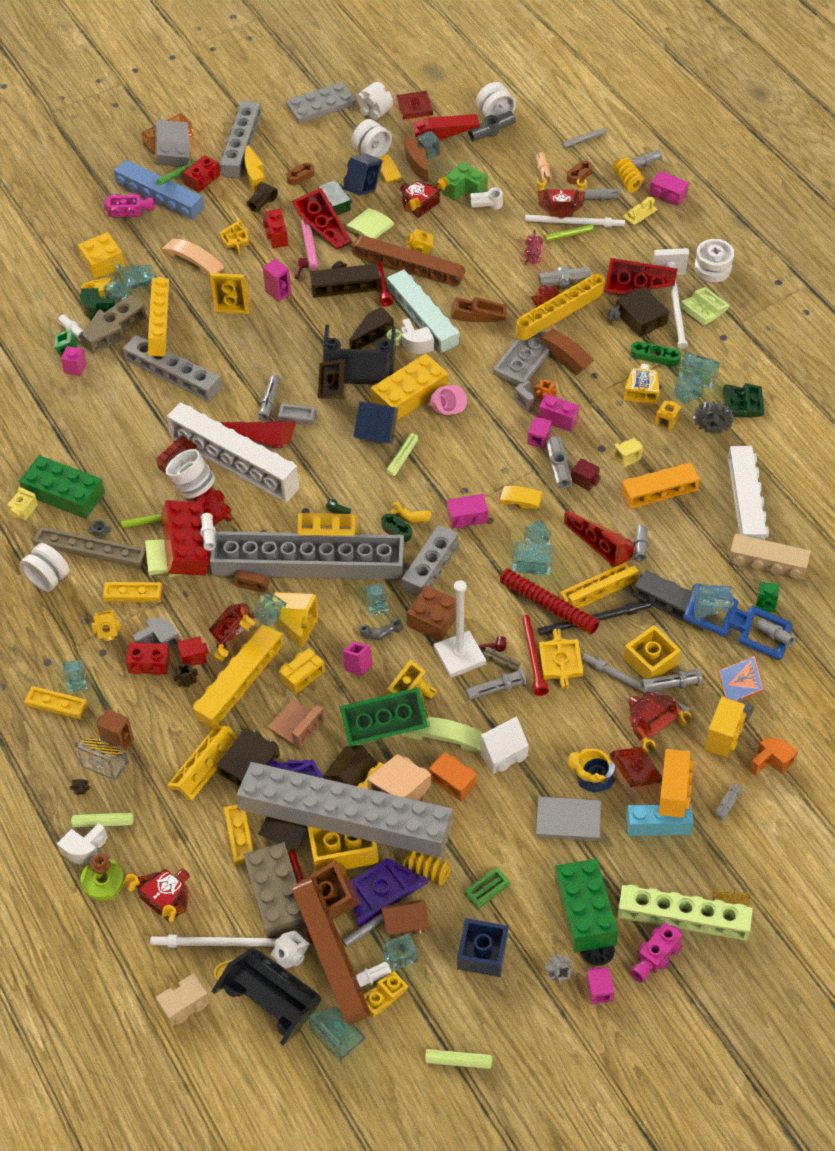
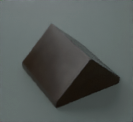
M345 359L319 363L318 398L345 399L347 363Z
M362 745L345 746L323 775V778L358 786L359 783H363L366 780L368 772L372 767L375 768L378 762Z

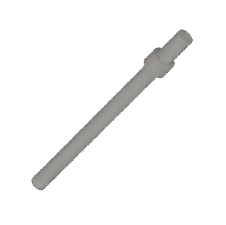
M584 653L582 660L595 666L594 669L600 672L604 671L643 692L640 682L609 666L601 658L598 660ZM656 690L643 692L669 707L668 703L672 700L683 712L690 711V708Z

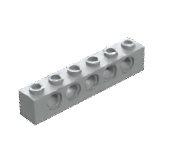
M241 101L240 107H237V116L234 117L233 128H230L229 132L230 137L226 139V149H223L222 160H219V168L223 177L241 178L245 167L246 146L251 148L261 117L260 102Z
M135 335L123 347L126 361L208 402L222 389L220 377L217 374L211 373L203 367L177 356L173 352L166 350V357L148 356V340Z

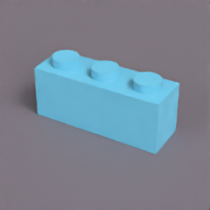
M690 804V809L685 810L684 818L659 815V805H628L626 814L628 836L691 835L693 827L692 806Z

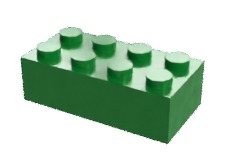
M40 455L37 456L19 480L21 488L34 493L36 500L87 519L105 494L101 478Z
M421 687L339 706L348 746L430 727Z
M591 859L555 865V884L574 953L616 946L618 930L598 860Z

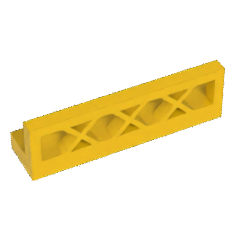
M625 562L561 591L559 596L564 601L569 602V605L572 604L574 607L581 608L636 583L639 570L635 565L629 568Z
M215 726L167 784V787L170 790H179L187 800H193L215 773L217 763L238 736L229 726Z

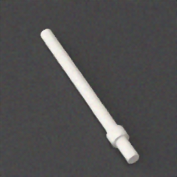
M525 215V221L593 224L606 228H611V226L624 227L625 220H614L608 217L596 219Z
M169 934L168 937L151 936L150 944L168 945V948H177V946L275 947L274 943L278 938L178 937L177 934Z

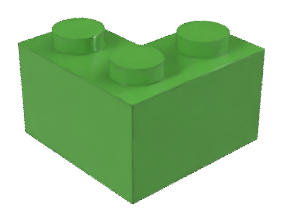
M461 162L445 176L449 186L442 190V194L455 201L464 192L469 195L471 193L486 192L488 190V175Z

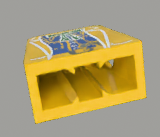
M641 364L640 368H633L625 386L624 400L658 404L659 382L657 371L650 370L648 364Z

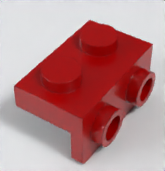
M210 487L205 493L193 499L194 502L203 503L204 513L213 515V526L223 518L229 521L233 519L230 513L231 508L225 503V496L220 490Z

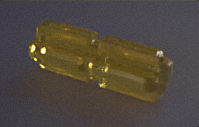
M714 891L712 896L713 901L722 900L728 904L749 905L750 894L748 892H733V894H730L727 891Z

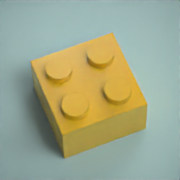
M108 232L77 244L80 258L94 279L125 267L123 253Z
M653 625L625 645L623 659L641 677L651 679L661 677L677 666L680 662L682 650Z
M721 696L709 727L704 750L728 758L730 751H735L738 737L742 733L747 713L743 712L745 704Z

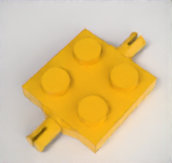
M554 629L552 631L553 640L539 642L542 674L544 680L560 679L561 689L564 690V688H569L568 678L583 677L578 639H562L561 630L557 629L556 631Z

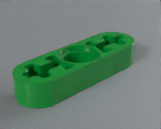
M634 342L631 345L630 355L635 359L668 366H677L680 363L681 353L677 349L644 342ZM658 352L660 353V355L654 356L651 353Z

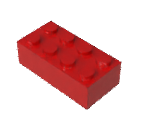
M165 500L161 519L168 574L204 576L207 574L210 565V552L204 549V540L200 531L202 528L201 516L204 514L202 502Z

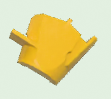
M241 220L219 232L223 245L226 248H235L239 255L240 247L249 246L248 229L242 227Z

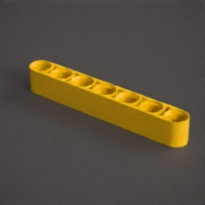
M600 274L591 275L519 317L516 322V338L528 340L602 296L605 277Z

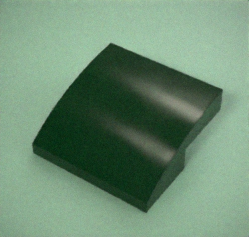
M745 383L743 387L725 384L723 387L724 406L727 405L728 410H732L734 417H760L765 414L761 386Z

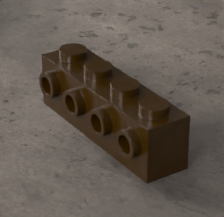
M377 264L310 271L313 298L380 290V276Z

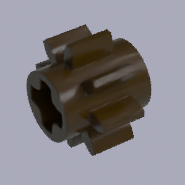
M181 663V665L174 668L175 674L173 679L175 682L178 681L179 687L189 688L193 683L197 682L195 676L198 675L197 669H193L192 663Z

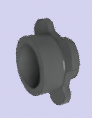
M617 305L616 308L611 306L607 315V320L611 321L610 325L613 324L614 320L618 321L621 311H618L620 305Z
M97 520L92 523L88 531L90 534L95 535V538L102 539L106 533L111 532V528L106 526L104 521Z

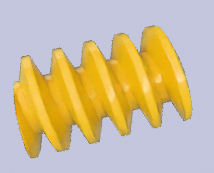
M624 158L613 163L612 168L630 193L636 192L643 184L644 177L632 160Z
M409 851L403 864L404 867L408 866V869L411 871L416 869L418 875L423 873V876L426 878L431 876V881H438V884L441 886L446 882L451 871L449 859L441 863L442 857L434 859V856H427L426 854Z

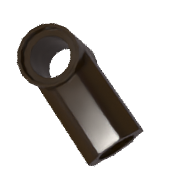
M261 182L257 187L256 193L247 201V206L253 212L259 211L268 201L273 202L276 199L278 189Z

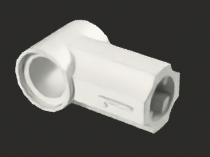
M494 187L489 189L488 192L471 193V207L489 206L494 210L502 208V190Z

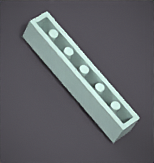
M402 270L387 277V290L420 329L424 327L429 328L434 338V345L441 353L459 345V330L450 323L448 317L441 313L440 308L434 305L431 298L423 292L420 285L414 282L411 275Z

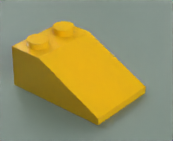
M210 273L215 312L249 314L251 291L245 275Z

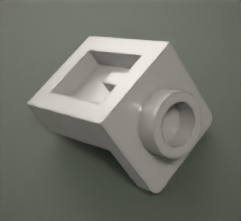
M529 380L517 385L514 393V400L527 412L533 410L534 396L530 392L531 382Z

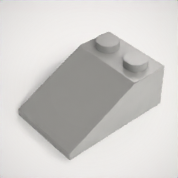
M156 119L155 164L184 166L189 161L188 122Z

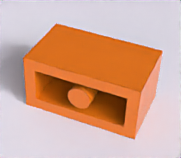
M446 752L429 768L431 780L459 801H462L477 785V774L468 766H464L455 756H450Z

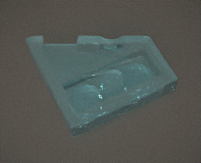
M115 264L116 271L125 290L152 283V278H157L152 265L130 264V267H121L120 264Z
M694 584L692 587L696 621L702 620L707 615L717 614L720 610L729 609L734 604L731 586Z

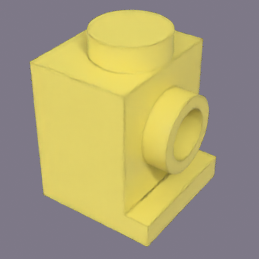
M635 438L624 441L621 445L616 443L614 444L613 457L624 468L641 459L643 446Z
M19 487L17 494L7 506L11 516L26 521L38 506L34 493Z

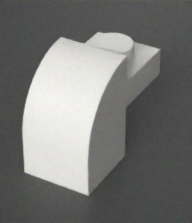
M409 318L402 320V328H400L402 347L406 351L413 354L434 351V338L428 327L414 330Z
M98 823L84 838L71 829L57 843L60 854L69 861L81 865L89 864L91 858L98 854L97 848L102 847L108 837L105 828Z

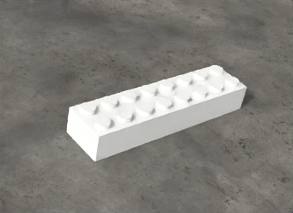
M181 402L167 415L171 440L189 450L195 449L199 451L203 458L285 503L299 490L297 465L294 462L282 458L279 454L267 450L263 445L254 443L248 437H243L235 430L223 426L220 422L208 418L207 415L199 413L191 406H186Z

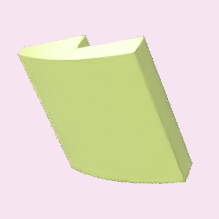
M368 208L348 223L346 227L348 231L358 233L359 236L364 235L376 239L392 227L394 222L382 213Z
M706 287L694 291L692 297L680 302V308L703 326L721 316L730 307L729 304Z
M164 539L145 541L149 576L168 573ZM169 574V577L179 576L182 574Z

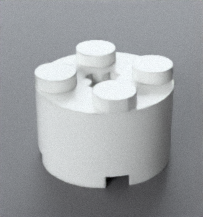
M374 82L356 95L361 107L360 112L363 116L377 120L393 107V98L389 91L386 92L383 89L385 88L383 84Z

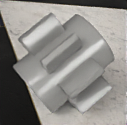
M559 953L554 957H549L547 965L544 966L549 972L547 976L551 980L555 979L558 983H561L562 980L570 979L571 971L574 970L569 965L571 960L567 956L563 958Z

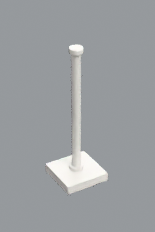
M689 248L654 250L652 264L678 268L677 275H685ZM675 282V286H670L679 341L677 346L679 349H685L688 347V342L685 340L677 282Z
M457 581L454 584V590L456 591V636L434 644V650L450 678L486 665V659L471 632H464V592L467 589L464 581Z

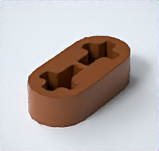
M581 161L567 172V182L575 185L578 178L582 182L592 174V163Z
M303 163L289 170L286 173L288 184L298 185L313 177V164Z
M243 570L236 571L232 579L235 586L257 592H265L270 582L264 575Z

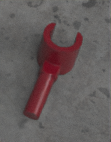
M308 258L298 259L295 279H298L302 268H308Z
M499 636L496 639V643L479 645V648L483 650L486 647H490L503 652L507 646L506 637Z

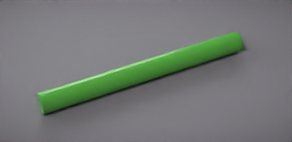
M193 160L157 179L156 184L160 186L183 174L196 161Z

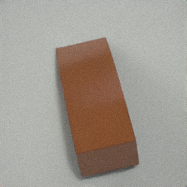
M405 138L404 151L410 167L424 182H428L425 148H418L417 138Z
M456 297L451 306V319L461 321L495 322L505 320L507 315V305L474 297L472 301Z
M551 329L540 338L562 365L567 363L576 375L594 361L582 347L559 331Z

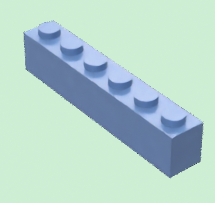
M125 160L114 170L116 183L120 186H124L145 198H154L156 203L192 220L205 208L202 195L172 181L158 186L156 180L162 176L128 160Z

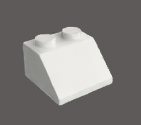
M517 717L481 735L480 756L493 774L505 771L510 765L522 762L528 756L529 745Z

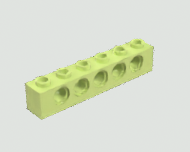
M622 885L617 918L661 926L666 922L678 929L747 941L750 934L753 908L747 907L744 904H728L722 900H705L699 896H683L677 892L666 893L654 888L643 889L636 885ZM643 901L646 905H639L637 902ZM659 905H665V906H667L668 908H667V909H661V908L659 907ZM680 909H687L689 913H684ZM706 912L709 913L711 916L706 917L702 913ZM728 916L731 917L733 920L728 921L724 917Z

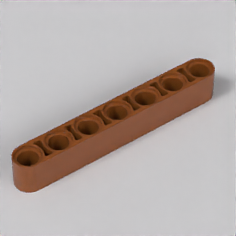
M364 235L358 236L351 248L352 254L358 258L374 263L378 262L384 266L401 271L405 270L408 273L451 286H458L466 272L465 268L458 263Z
M311 876L293 885L292 890L343 1018L351 1026L369 1017L370 1009L318 882Z

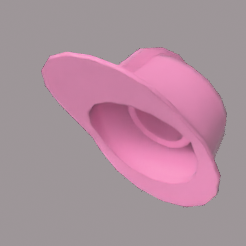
M457 385L442 386L432 394L431 402L428 403V406H432L433 410L439 414L450 415L460 413L466 408L467 396L464 390Z

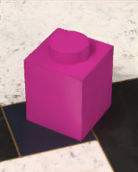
M66 347L61 357L64 373L81 376L87 364L84 350Z
M534 417L528 431L527 444L545 449L546 441L551 434L552 421Z
M354 641L343 650L345 671L362 676L373 666L370 646Z
M594 967L587 971L586 983L591 1005L612 1002L615 992L609 968Z

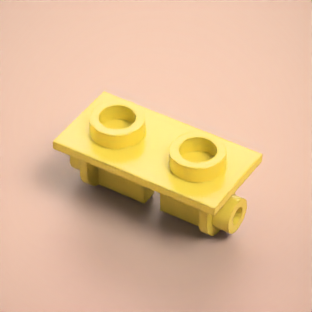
M647 197L641 204L629 209L623 218L635 226L658 210L653 206L654 198Z

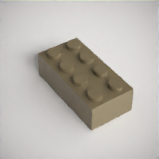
M285 842L243 854L266 938H277L287 932L307 929L292 890V886L297 884Z

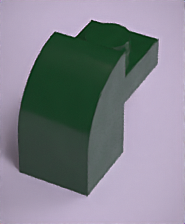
M81 288L80 300L82 309L88 318L93 319L98 310L105 313L115 306L114 298H100L98 288Z

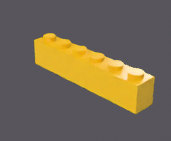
M152 278L148 356L166 357L169 300L168 278Z
M265 624L256 629L251 639L242 645L236 657L231 658L226 669L218 674L217 680L207 687L202 698L194 703L192 708L194 718L211 729L218 726L284 645L283 634Z

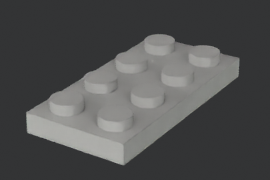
M343 82L286 100V106L298 124L356 105L354 97Z
M541 331L528 340L516 339L493 368V374L516 385L530 380L551 353L540 340L546 332Z

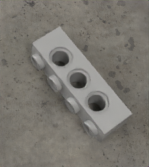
M437 525L403 576V591L418 597L426 585L432 588L434 580L440 577L444 565H448L453 551L456 552L459 548L460 542L458 541L457 532Z

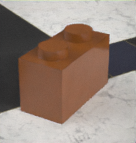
M109 709L98 718L97 728L101 741L126 751L134 740L129 718Z
M424 899L381 907L386 935H391V938L404 936L403 932L412 931V934L423 933L425 928H430Z

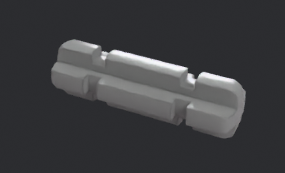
M735 783L731 785L720 806L715 811L716 818L720 820L726 818L727 813L741 794V786Z

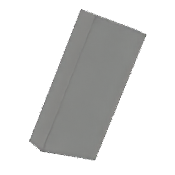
M281 403L278 421H296V423L313 425L317 412L316 407Z

